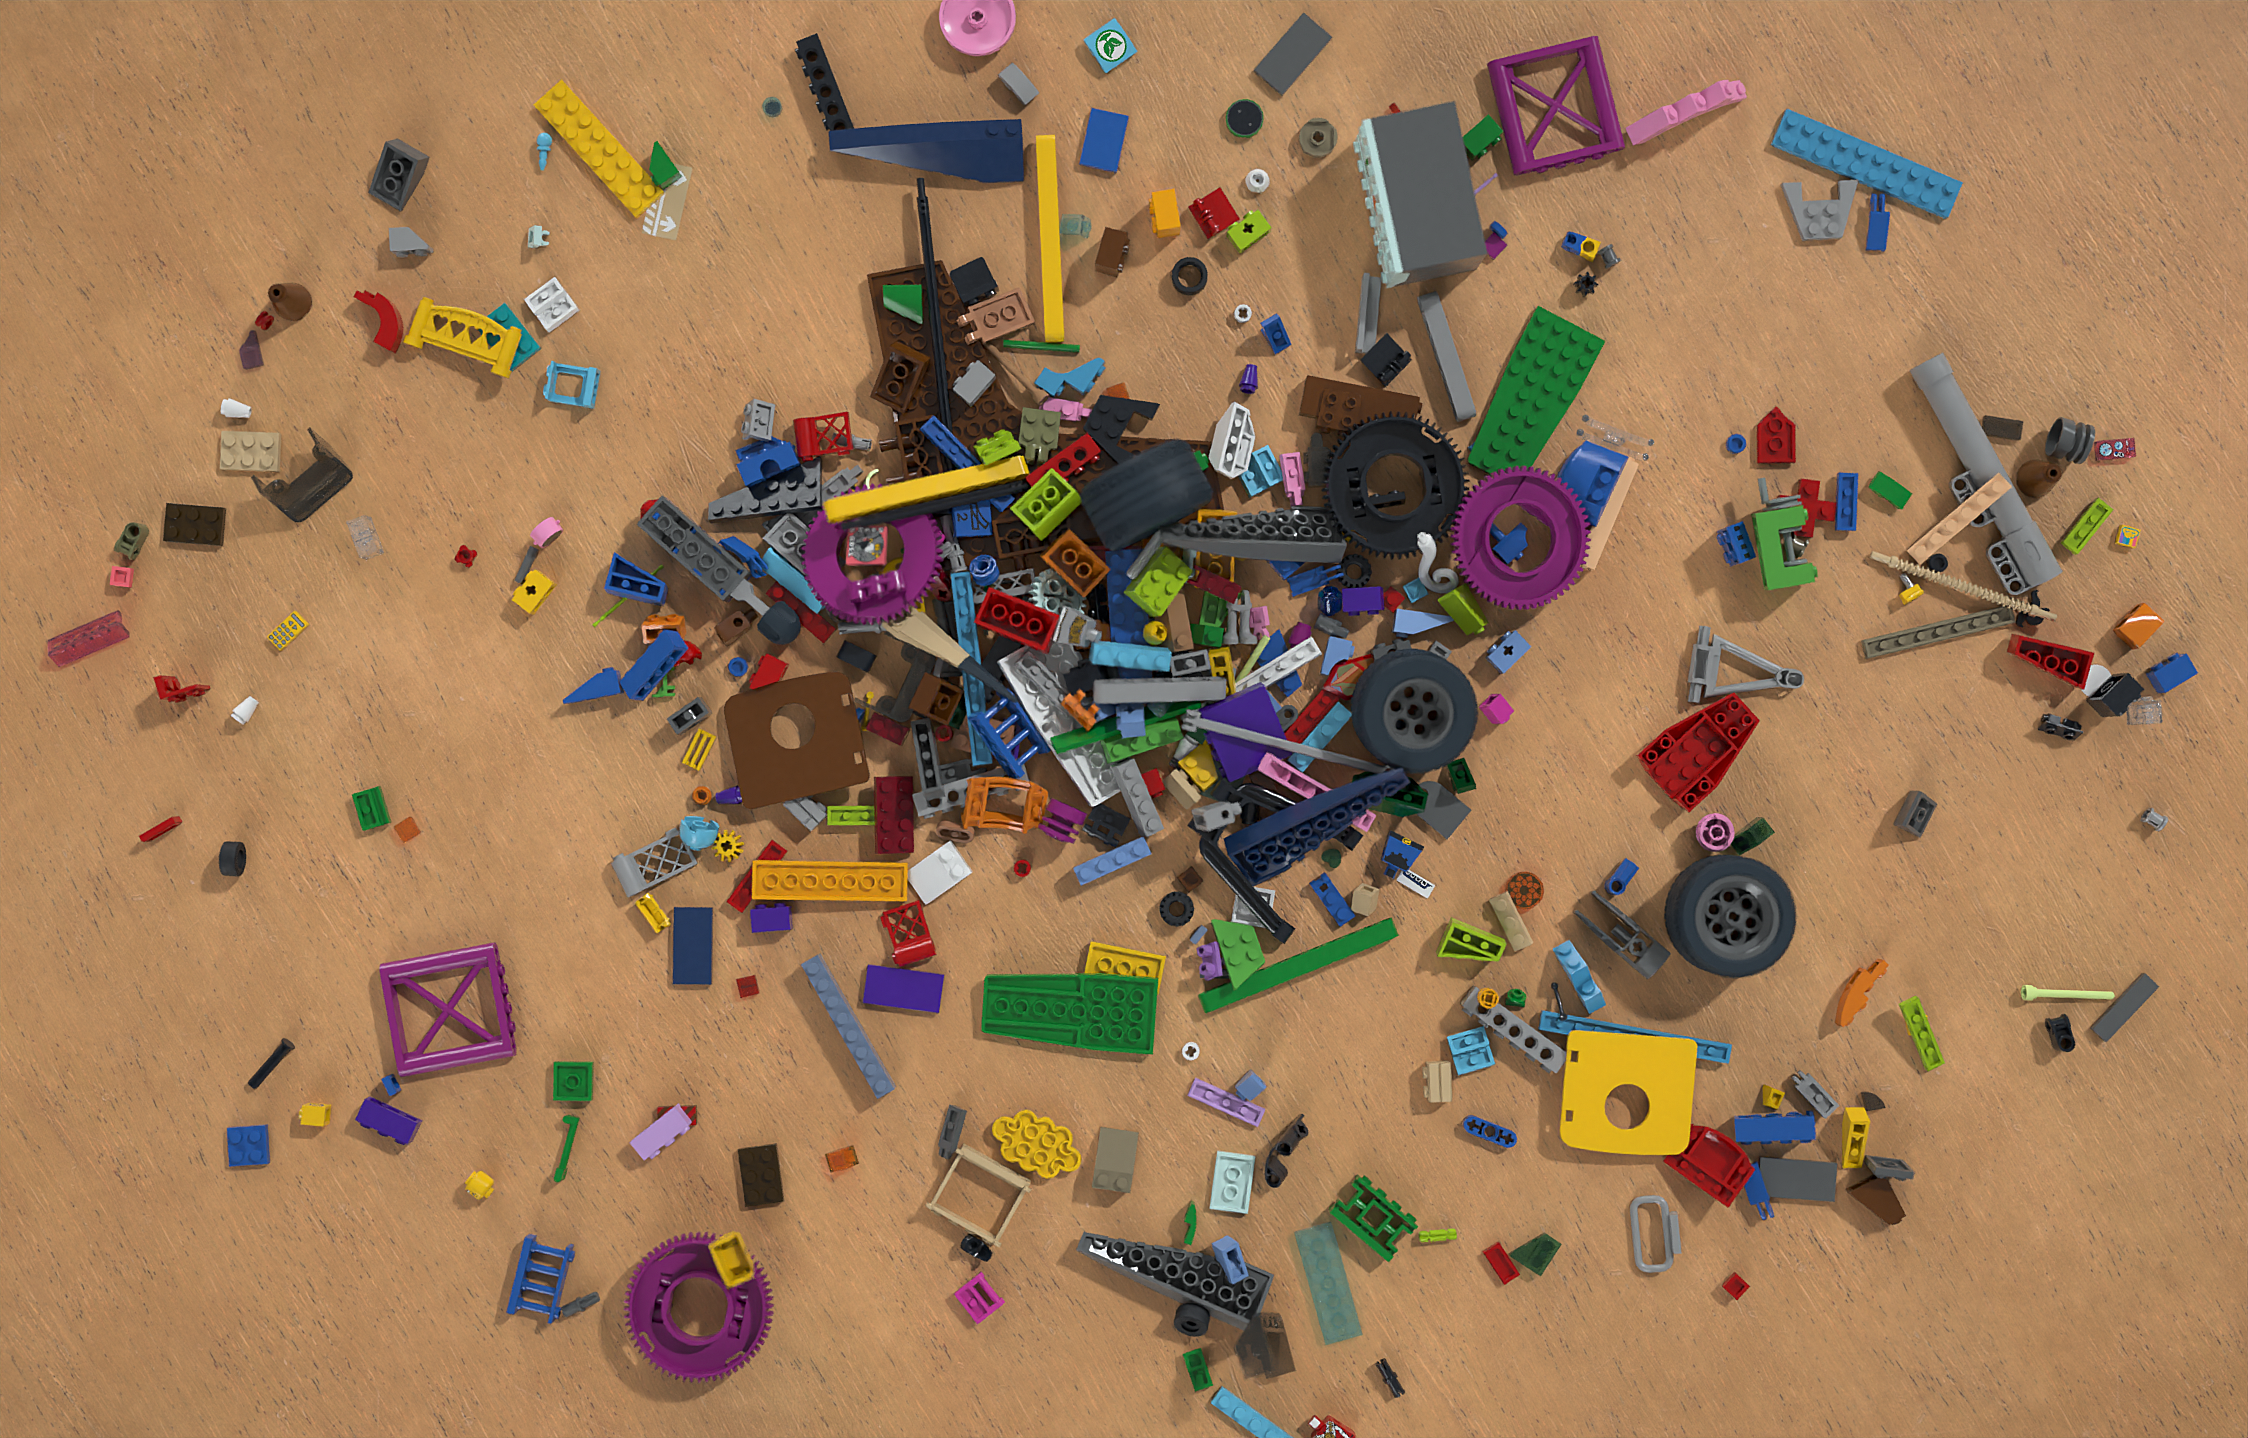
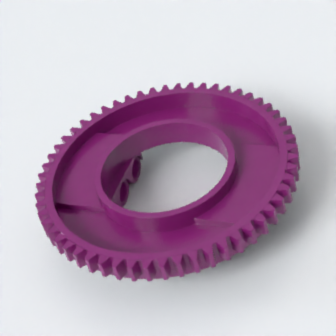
M1514 466L1513 469L1507 467L1505 471L1499 469L1498 474L1492 472L1491 477L1489 475L1484 476L1485 481L1478 480L1479 486L1473 485V491L1466 492L1469 497L1462 498L1464 504L1458 505L1461 510L1455 512L1458 517L1453 519V522L1456 525L1451 527L1455 531L1451 535V538H1454V542L1451 545L1455 546L1452 553L1457 556L1454 558V561L1459 562L1456 568L1462 569L1460 576L1466 575L1464 582L1471 581L1469 588L1476 587L1474 593L1479 594L1481 592L1480 597H1487V602L1494 600V605L1499 606L1501 603L1502 608H1506L1508 605V609L1516 607V610H1521L1522 606L1524 610H1528L1529 607L1537 608V604L1539 607H1542L1544 602L1550 604L1551 599L1557 600V594L1563 596V590L1569 591L1568 584H1575L1572 578L1579 579L1580 577L1577 571L1583 572L1580 564L1587 563L1583 560V557H1589V554L1584 551L1590 549L1586 542L1591 541L1590 538L1586 537L1591 531L1585 530L1590 523L1584 522L1588 515H1582L1586 509L1579 508L1582 501H1575L1578 495H1571L1573 488L1566 489L1568 483L1560 484L1562 479H1555V474L1548 476L1547 470L1541 473V468H1536L1534 471L1532 466L1528 467V469H1526V466H1521L1520 470L1518 466ZM1513 504L1521 506L1523 510L1536 517L1537 520L1548 526L1551 532V544L1545 559L1536 568L1523 573L1515 572L1495 558L1489 544V532L1492 522L1504 508Z
M863 484L862 490L858 486H856L855 492L849 488L847 495L877 488L874 484H871L870 489H868L867 485ZM879 484L877 488H881L883 485ZM843 491L841 492V497L846 496ZM822 506V512L817 511L819 516L812 518L814 524H809L811 530L805 533L808 538L803 539L806 546L802 547L805 553L801 554V557L805 561L801 562V564L806 567L803 569V573L808 574L804 578L809 582L807 586L810 589L813 588L811 593L816 595L815 598L821 601L820 604L823 607L826 606L829 612L832 611L835 616L839 614L841 619L846 617L848 622H851L853 619V622L856 624L859 623L860 619L863 625H866L867 621L874 625L875 620L878 624H881L882 619L889 623L890 617L897 620V614L904 617V610L911 613L910 606L916 609V601L923 603L921 596L928 597L926 590H933L930 583H937L933 577H939L940 574L936 570L942 569L938 562H942L943 558L938 555L944 554V551L940 549L943 543L938 541L942 539L941 534H937L940 529L938 526H935L937 522L935 519L932 520L934 516L931 513L887 522L886 524L893 526L899 531L904 542V557L901 566L897 571H891L881 576H872L863 579V581L852 582L845 576L840 565V549L848 535V529L842 531L840 523L858 518L829 523L824 506Z

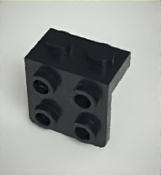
M983 257L968 262L949 273L965 307L978 304L979 300L985 297H993L999 291L998 285Z

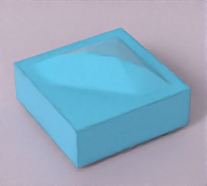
M1420 578L1402 586L1411 603L1428 595Z

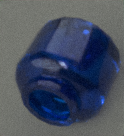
M1326 586L1319 591L1317 602L1319 611L1326 616H1333L1341 611L1342 593L1338 588Z

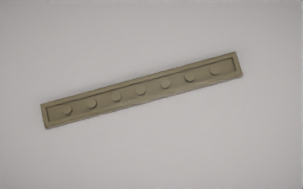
M2005 605L2004 607L1992 608L1861 640L1865 659L2016 622L2012 607L2007 608V605Z

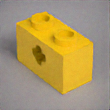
M536 569L526 575L525 583L522 587L516 588L512 601L535 615L557 586L554 581ZM531 588H535V589H534V590L536 591L535 594H531V593H532V592L530 591Z

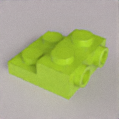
M1004 429L994 433V437L990 439L983 438L976 442L977 445L973 446L979 461L985 465L1021 449L1019 443L1014 440L1012 433Z

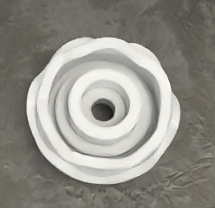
M1261 169L1250 171L1245 179L1247 188L1251 192H1264L1269 186L1267 173Z

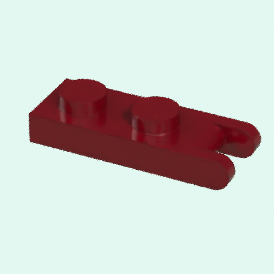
M1195 564L1193 568L1200 572L1196 581L1188 578L1187 583L1234 604L1242 586Z

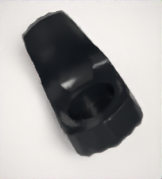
M971 1234L965 1236L960 1245L962 1250L985 1262H988L993 1254L983 1241Z

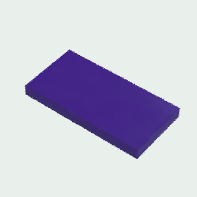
M868 964L863 1003L939 1013L944 974Z

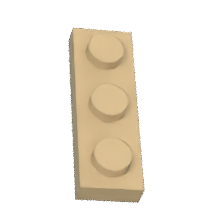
M1508 891L1489 899L1514 951L1531 945L1533 941Z

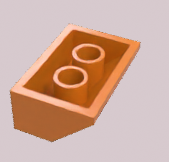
M1070 529L1053 541L1040 555L1082 597H1085L1111 570Z

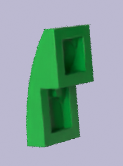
M1880 471L1877 472L1868 486L1880 498H1885L1893 506L1901 510L1912 495L1909 490Z
M1190 1201L1184 1216V1222L1189 1223L1184 1243L1192 1245L1196 1231L1197 1217L1194 1201Z
M1198 1348L1183 1353L1194 1391L1213 1386L1202 1349Z

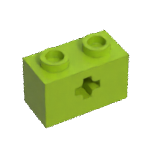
M1251 210L1243 216L1244 220L1239 224L1235 222L1228 227L1229 231L1226 236L1239 254L1271 232L1272 227L1259 210L1255 212ZM1245 227L1247 229L1252 228L1251 233H1244Z

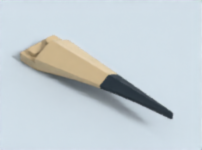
M910 606L911 613L904 610V617L897 614V620H894L892 617L889 618V623L884 620L882 627L896 638L952 664L991 687L1007 699L1017 703L1018 699L923 612L919 613Z

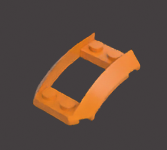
M979 777L966 780L968 783L964 812H961L964 829H968L969 826L1005 828L1027 834L1029 829L1033 827L1036 829L1039 823L1043 824L1042 817L1045 814L1048 791L1032 782L1007 777ZM989 787H1006L1027 791L1023 817L1009 813L985 811Z

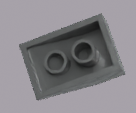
M398 138L386 141L368 193L397 210L403 211L423 177L430 157Z

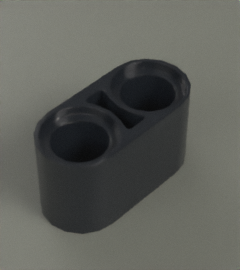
M844 640L836 657L869 673L877 656Z

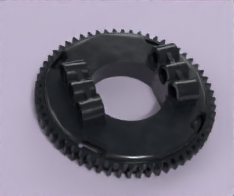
M1390 411L1388 417H1386L1384 412H1382L1381 418L1375 414L1374 420L1368 416L1367 423L1361 419L1360 427L1355 423L1353 424L1354 431L1351 428L1347 429L1349 435L1342 433L1344 440H1336L1339 447L1333 445L1332 448L1335 450V453L1331 451L1328 453L1332 459L1327 458L1325 460L1329 466L1323 467L1328 472L1322 473V477L1326 478V480L1321 481V484L1326 485V488H1322L1321 492H1326L1327 494L1322 497V499L1328 500L1323 506H1329L1330 508L1326 511V514L1332 513L1333 515L1329 521H1336L1333 527L1339 526L1340 529L1337 533L1344 532L1343 538H1350L1348 544L1354 541L1356 542L1355 549L1359 546H1362L1361 552L1369 549L1368 555H1371L1374 551L1376 552V558L1380 553L1383 554V559H1386L1387 554H1390L1391 560L1394 559L1395 555L1400 560L1402 554L1408 559L1409 553L1416 557V551L1423 555L1417 543L1419 540L1418 535L1422 532L1425 535H1430L1434 542L1443 543L1441 537L1448 538L1447 531H1454L1451 529V525H1456L1453 519L1458 517L1455 512L1461 510L1458 505L1464 504L1463 497H1469L1467 494H1464V491L1470 489V487L1464 486V484L1470 480L1464 479V476L1468 475L1469 472H1463L1462 470L1467 467V464L1461 465L1460 463L1465 459L1464 457L1458 458L1461 450L1455 452L1454 449L1457 447V444H1450L1453 438L1448 440L1445 438L1448 432L1442 435L1440 433L1442 427L1437 430L1434 429L1435 422L1429 426V419L1424 423L1421 422L1422 416L1415 420V414L1407 418L1408 413L1405 412L1403 417H1400V411H1398L1396 417H1393V413ZM1422 428H1425L1424 432L1428 433L1436 440L1440 438L1441 441L1437 443L1432 441L1429 437L1422 434ZM1350 442L1351 446L1345 452L1344 456L1341 459H1337L1338 456L1342 455L1343 451L1346 449ZM1387 456H1401L1411 460L1418 466L1424 497L1414 511L1405 515L1393 516L1379 511L1371 504L1366 475L1371 465L1377 460ZM1447 514H1452V515H1449V517L1447 518L1446 522L1442 525V527H1441L1442 531H1439L1438 527H1439V525L1443 522V520L1445 519L1446 515H1447ZM1351 530H1355L1358 534L1366 538L1367 542Z

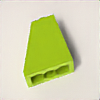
M1466 583L1437 599L1466 635L1472 632L1474 635H1477L1484 631L1483 626L1489 623Z

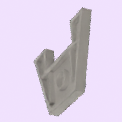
M1858 180L1838 181V200L1802 201L1801 182L1781 184L1802 241L1831 240L1843 237Z

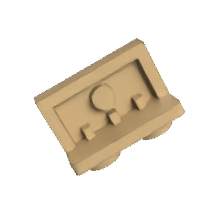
M1175 769L1162 782L1185 809H1189L1202 798L1199 795L1201 791L1195 784L1191 786L1186 781L1189 777L1182 769L1179 772Z

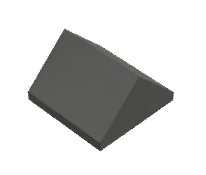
M1910 790L1893 825L1921 838L1937 803L1921 791Z

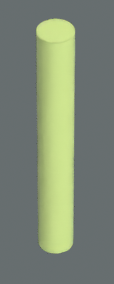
M1263 635L1236 678L1235 683L1249 674L1269 642L1270 638Z

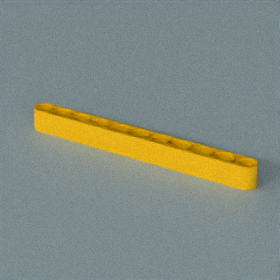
M1036 135L1045 343L1065 342L1055 135Z
M1016 456L994 461L988 465L981 464L829 499L823 503L828 522L837 523L860 516L1022 480L1030 473L1024 456Z

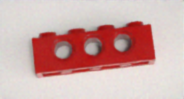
M1086 433L1026 476L1025 479L1033 487L1053 468L1068 482V478L1071 475L1077 476L1084 471L1085 465L1088 463L1092 465L1098 461L1101 450L1091 436ZM1079 451L1083 452L1086 456L1081 461L1074 457ZM1061 463H1068L1070 469L1062 472L1059 469V465Z

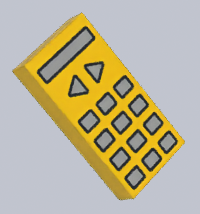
M294 610L267 638L280 651H283L310 624Z

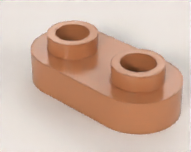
M941 821L937 824L936 835L939 838L962 843L971 842L975 834L972 826L964 829L962 823Z

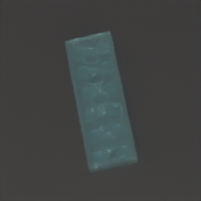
M1328 1222L1295 1231L1294 1234L1325 1345L1363 1335L1332 1223Z

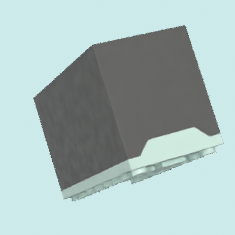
M1455 101L1363 120L1355 142H1353L1354 152L1358 153L1359 160H1357L1358 171L1363 174L1361 185L1363 191L1366 190L1367 193L1365 204L1366 208L1370 209L1371 212L1369 223L1370 227H1374L1375 231L1373 242L1374 246H1378L1377 261L1379 265H1382L1383 272H1381L1382 283H1386V288L1476 270L1487 255Z

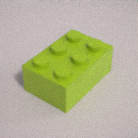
M1166 546L1159 547L1138 577L1130 582L1124 593L1150 617L1162 616L1193 570Z

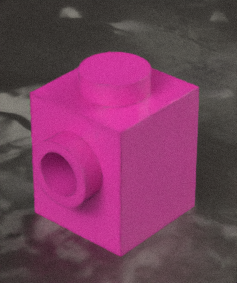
M1490 694L1479 706L1492 724L1506 723L1514 712L1501 694Z

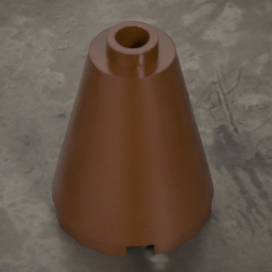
M293 282L272 285L268 290V297L276 313L283 319L297 321L302 319L311 310V295L301 284Z
M2038 459L2030 460L2022 464L2018 469L2016 483L2019 490L2026 496L2042 497L2047 495L2062 476V471L2056 464Z

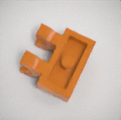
M1081 690L1075 696L1069 693L1063 699L1061 705L1089 731L1096 723L1094 715L1099 708L1093 704L1086 710L1080 702L1085 697Z

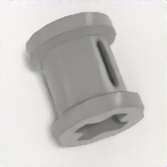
M2149 807L2141 816V821L2152 825L2159 832L2167 824L2168 817L2159 815L2152 807Z

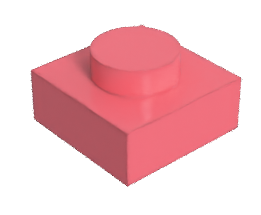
M112 566L110 585L132 588L134 569Z

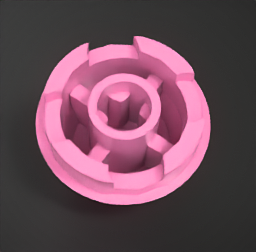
M1718 813L1708 814L1699 821L1696 828V837L1699 844L1706 850L1719 852L1726 849L1732 843L1734 827L1726 816Z

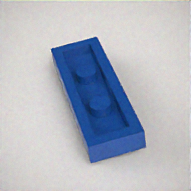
M1837 473L1835 531H1856L1858 473Z

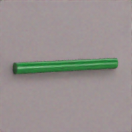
M1017 340L1003 341V347L1080 352V345Z

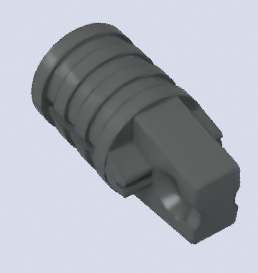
M1323 613L1319 614L1314 625V629H1318L1333 637L1339 635L1347 638L1349 633L1348 629L1341 626L1342 622L1331 617L1329 618L1323 615Z

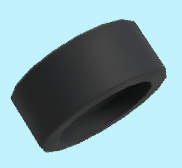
M1186 257L1180 259L1175 264L1171 280L1178 292L1184 295H1195L1204 289L1207 283L1208 272L1201 260L1195 257ZM1193 265L1200 271L1201 280L1196 286L1185 287L1180 283L1178 274L1184 266Z

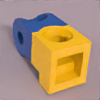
M1567 232L1561 247L1593 263L1601 242L1574 232Z

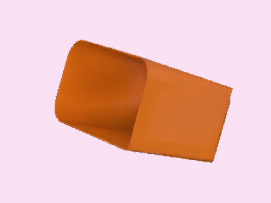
M2140 603L2112 631L2132 650L2139 649L2136 644L2141 647L2164 623V620L2146 603Z

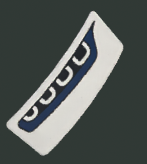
M1410 870L1407 872L1401 871L1397 878L1398 882L1426 898L1429 897L1435 887L1434 884Z

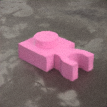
M1267 606L1251 608L1249 626L1250 628L1254 627L1253 635L1257 637V640H1261L1260 633L1262 637L1266 635L1270 638L1269 632L1266 629V625H1270Z

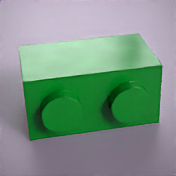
M1489 114L1463 136L1466 155L1472 161L1476 157L1478 159L1482 158L1488 152L1486 149L1490 145L1494 147L1502 140L1500 136L1503 130Z

